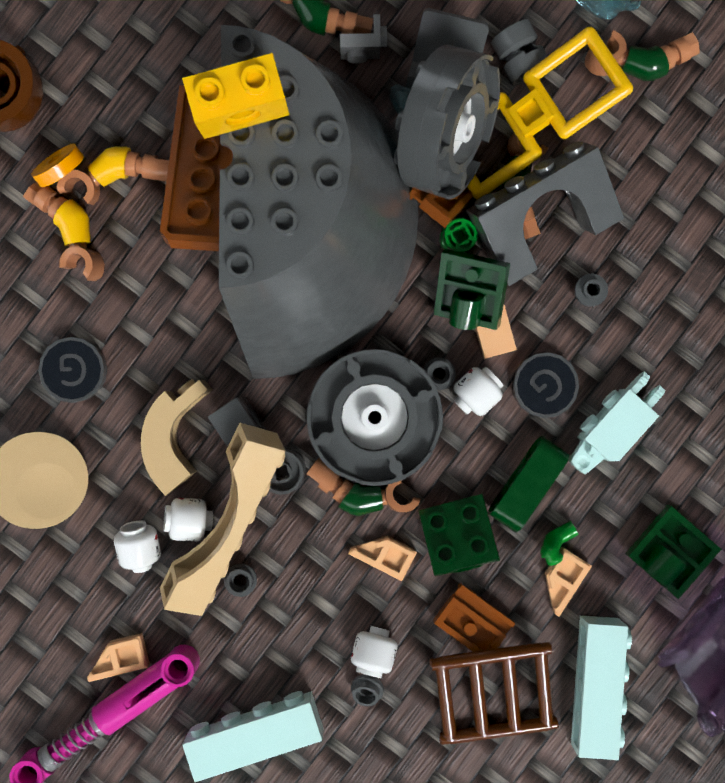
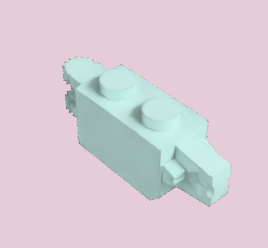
M645 371L640 373L626 389L613 390L602 402L604 406L596 416L594 414L590 415L580 426L582 432L577 436L580 442L568 461L581 473L586 475L602 460L620 461L659 417L652 410V407L664 395L666 391L660 385L653 388L643 400L636 395L650 379V376Z

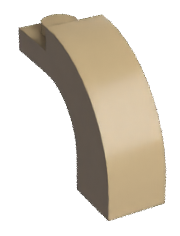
M191 379L177 391L180 394L178 398L172 391H164L152 404L144 420L141 433L143 462L151 479L165 496L172 493L197 472L180 451L177 442V429L185 413L213 390L205 380L195 382Z

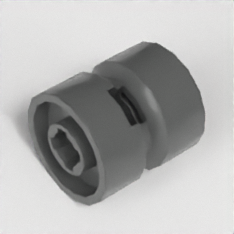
M524 19L510 25L496 35L491 42L498 59L506 61L504 70L513 86L524 83V74L547 57L543 46L535 44L538 36L529 19Z
M287 447L284 448V462L280 468L276 469L269 489L270 492L279 495L289 494L296 490L306 473V464L302 455L296 450Z

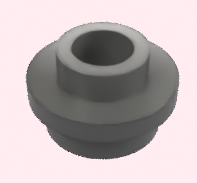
M586 274L575 284V297L584 306H597L606 299L608 285L600 275ZM589 284L596 286L597 293L595 296H591L587 292Z
M445 358L431 359L423 368L437 390L447 389L455 380V368ZM435 368L444 370L445 375L442 380H436L433 377Z
M244 563L231 566L224 577L226 590L237 597L249 595L257 584L256 572L251 566ZM243 574L247 582L243 585L238 584L235 576Z
M359 675L353 679L351 692L353 699L358 704L373 706L383 696L384 686L376 677Z

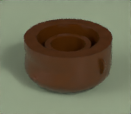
M0 40V79L3 77H9L10 87L7 94L0 98V132H9L26 126L37 115L42 105L43 85L36 67L26 57L25 50L19 45L13 46L8 42Z

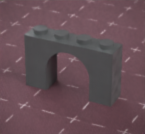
M581 141L572 143L564 148V153L554 159H546L534 166L532 172L525 176L510 179L505 183L503 189L494 194H486L475 201V205L466 210L472 224L476 227L477 235L488 258L511 263L507 282L508 286L538 270L526 243L523 227L529 208L543 194L554 190H564L571 202L580 227L594 235L624 219L599 147Z

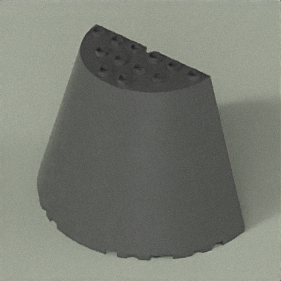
M221 25V67L273 53L289 111V116L220 135L221 146L231 149L233 159L227 168L220 169L219 290L253 379L277 378L318 367L336 358L357 344L386 314L406 279L413 259L417 240L418 201L414 198L410 199L409 193L412 188L405 185L401 179L398 166L394 164V154L398 147V135L383 113L364 93L337 73L272 35L240 26Z

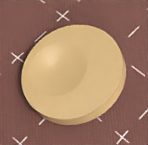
M39 431L18 435L0 447L1 517L19 527L42 529L63 522L79 508L88 488V470L83 456L70 441L53 433Z

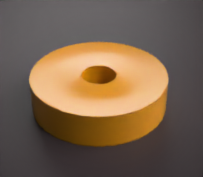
M75 144L67 145L43 160L32 171L31 176L40 187L49 186L74 170L82 162L84 155Z

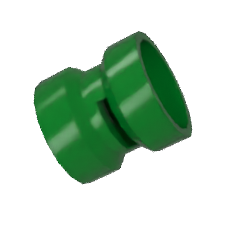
M458 218L451 221L446 228H442L439 234V243L443 250L449 249L464 253L470 250L477 241L476 227L467 219Z

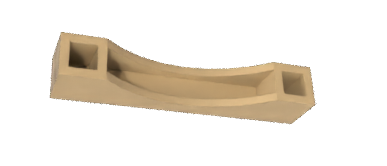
M239 423L226 450L232 482L225 511L215 528L199 545L172 562L160 586L164 610L202 616L208 603L213 602L220 579L226 576L229 562L234 552L240 549L243 534L248 524L254 521L257 507L262 497L266 496L269 492L271 479L276 469L280 468L284 462L285 449L277 433Z

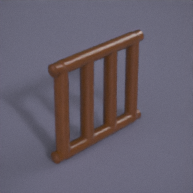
M539 642L430 658L429 663L432 671H436L443 732H440L439 737L440 744H457L558 729L559 723L556 716H553L548 664V654H552V644L550 642ZM534 657L540 718L521 720L515 660ZM502 662L508 722L488 725L482 664ZM469 666L475 727L456 729L449 669Z

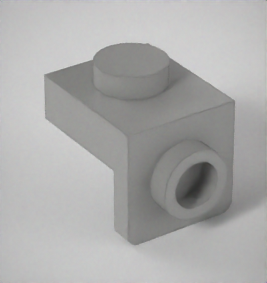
M373 14V33L340 34L341 60L347 59L350 63L358 64L366 62L367 59H380V48L387 47V26H380V14Z

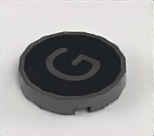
M68 337L59 339L47 347L40 358L38 371L41 384L51 396L59 401L76 403L89 400L102 388L106 381L107 365L104 355L93 343L85 339Z
M549 352L534 354L523 360L513 376V396L518 405L527 413L542 418L555 417L567 411L576 400L579 390L578 375L572 364L562 356Z

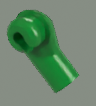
M571 521L552 530L545 536L540 554L541 558H545L547 565L554 566L563 560V555L559 551L561 545L579 535Z

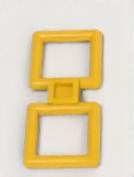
M586 27L528 70L523 76V81L530 93L514 105L506 93L500 92L498 110L500 109L524 147L525 152L481 183L477 176L474 175L467 187L475 199L489 194L541 157L542 149L533 136L550 123L560 138L567 139L632 93V83L593 27ZM585 45H588L615 85V88L566 121L539 79Z

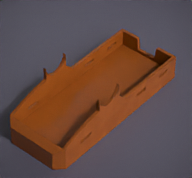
M179 85L160 233L164 241L171 248L219 251L220 169H225L231 164L233 153L228 147L221 146L220 135L207 139L203 138L194 123L185 87Z

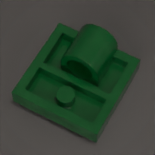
M445 249L441 253L434 315L449 318V324L458 329L472 330L481 326L497 330L501 324L511 263Z
M483 494L418 510L435 576L469 571L479 568L484 564L500 561Z
M666 505L625 555L674 597L679 599L722 549L672 506Z

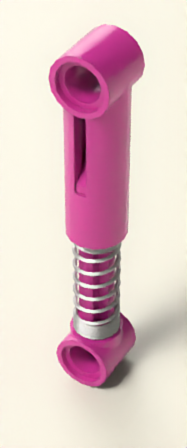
M189 645L174 647L168 655L95 705L88 719L82 718L81 724L75 723L74 729L69 728L67 734H60V739H53L52 744L47 743L43 747H34L28 750L12 767L9 774L10 783H43L66 760H70L73 754L77 755L81 749L87 748L88 744L94 743L95 739H100L105 734H113L178 687L187 685L192 680L200 664L198 652ZM174 660L184 661L188 670H178L174 666ZM160 678H163V680H161L160 682H158L157 684H155L153 687H151L150 689H148L146 692L142 693V691L145 690L147 687H149L150 685H152L154 682H156V681L159 680ZM27 766L33 767L37 774L31 773Z

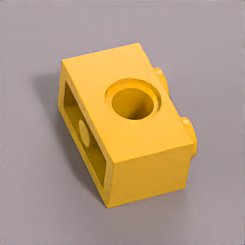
M273 53L182 78L194 123L204 139L289 116Z

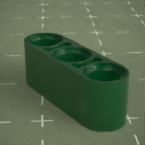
M544 436L537 438L491 504L488 514L515 533L520 531L567 464L570 455Z

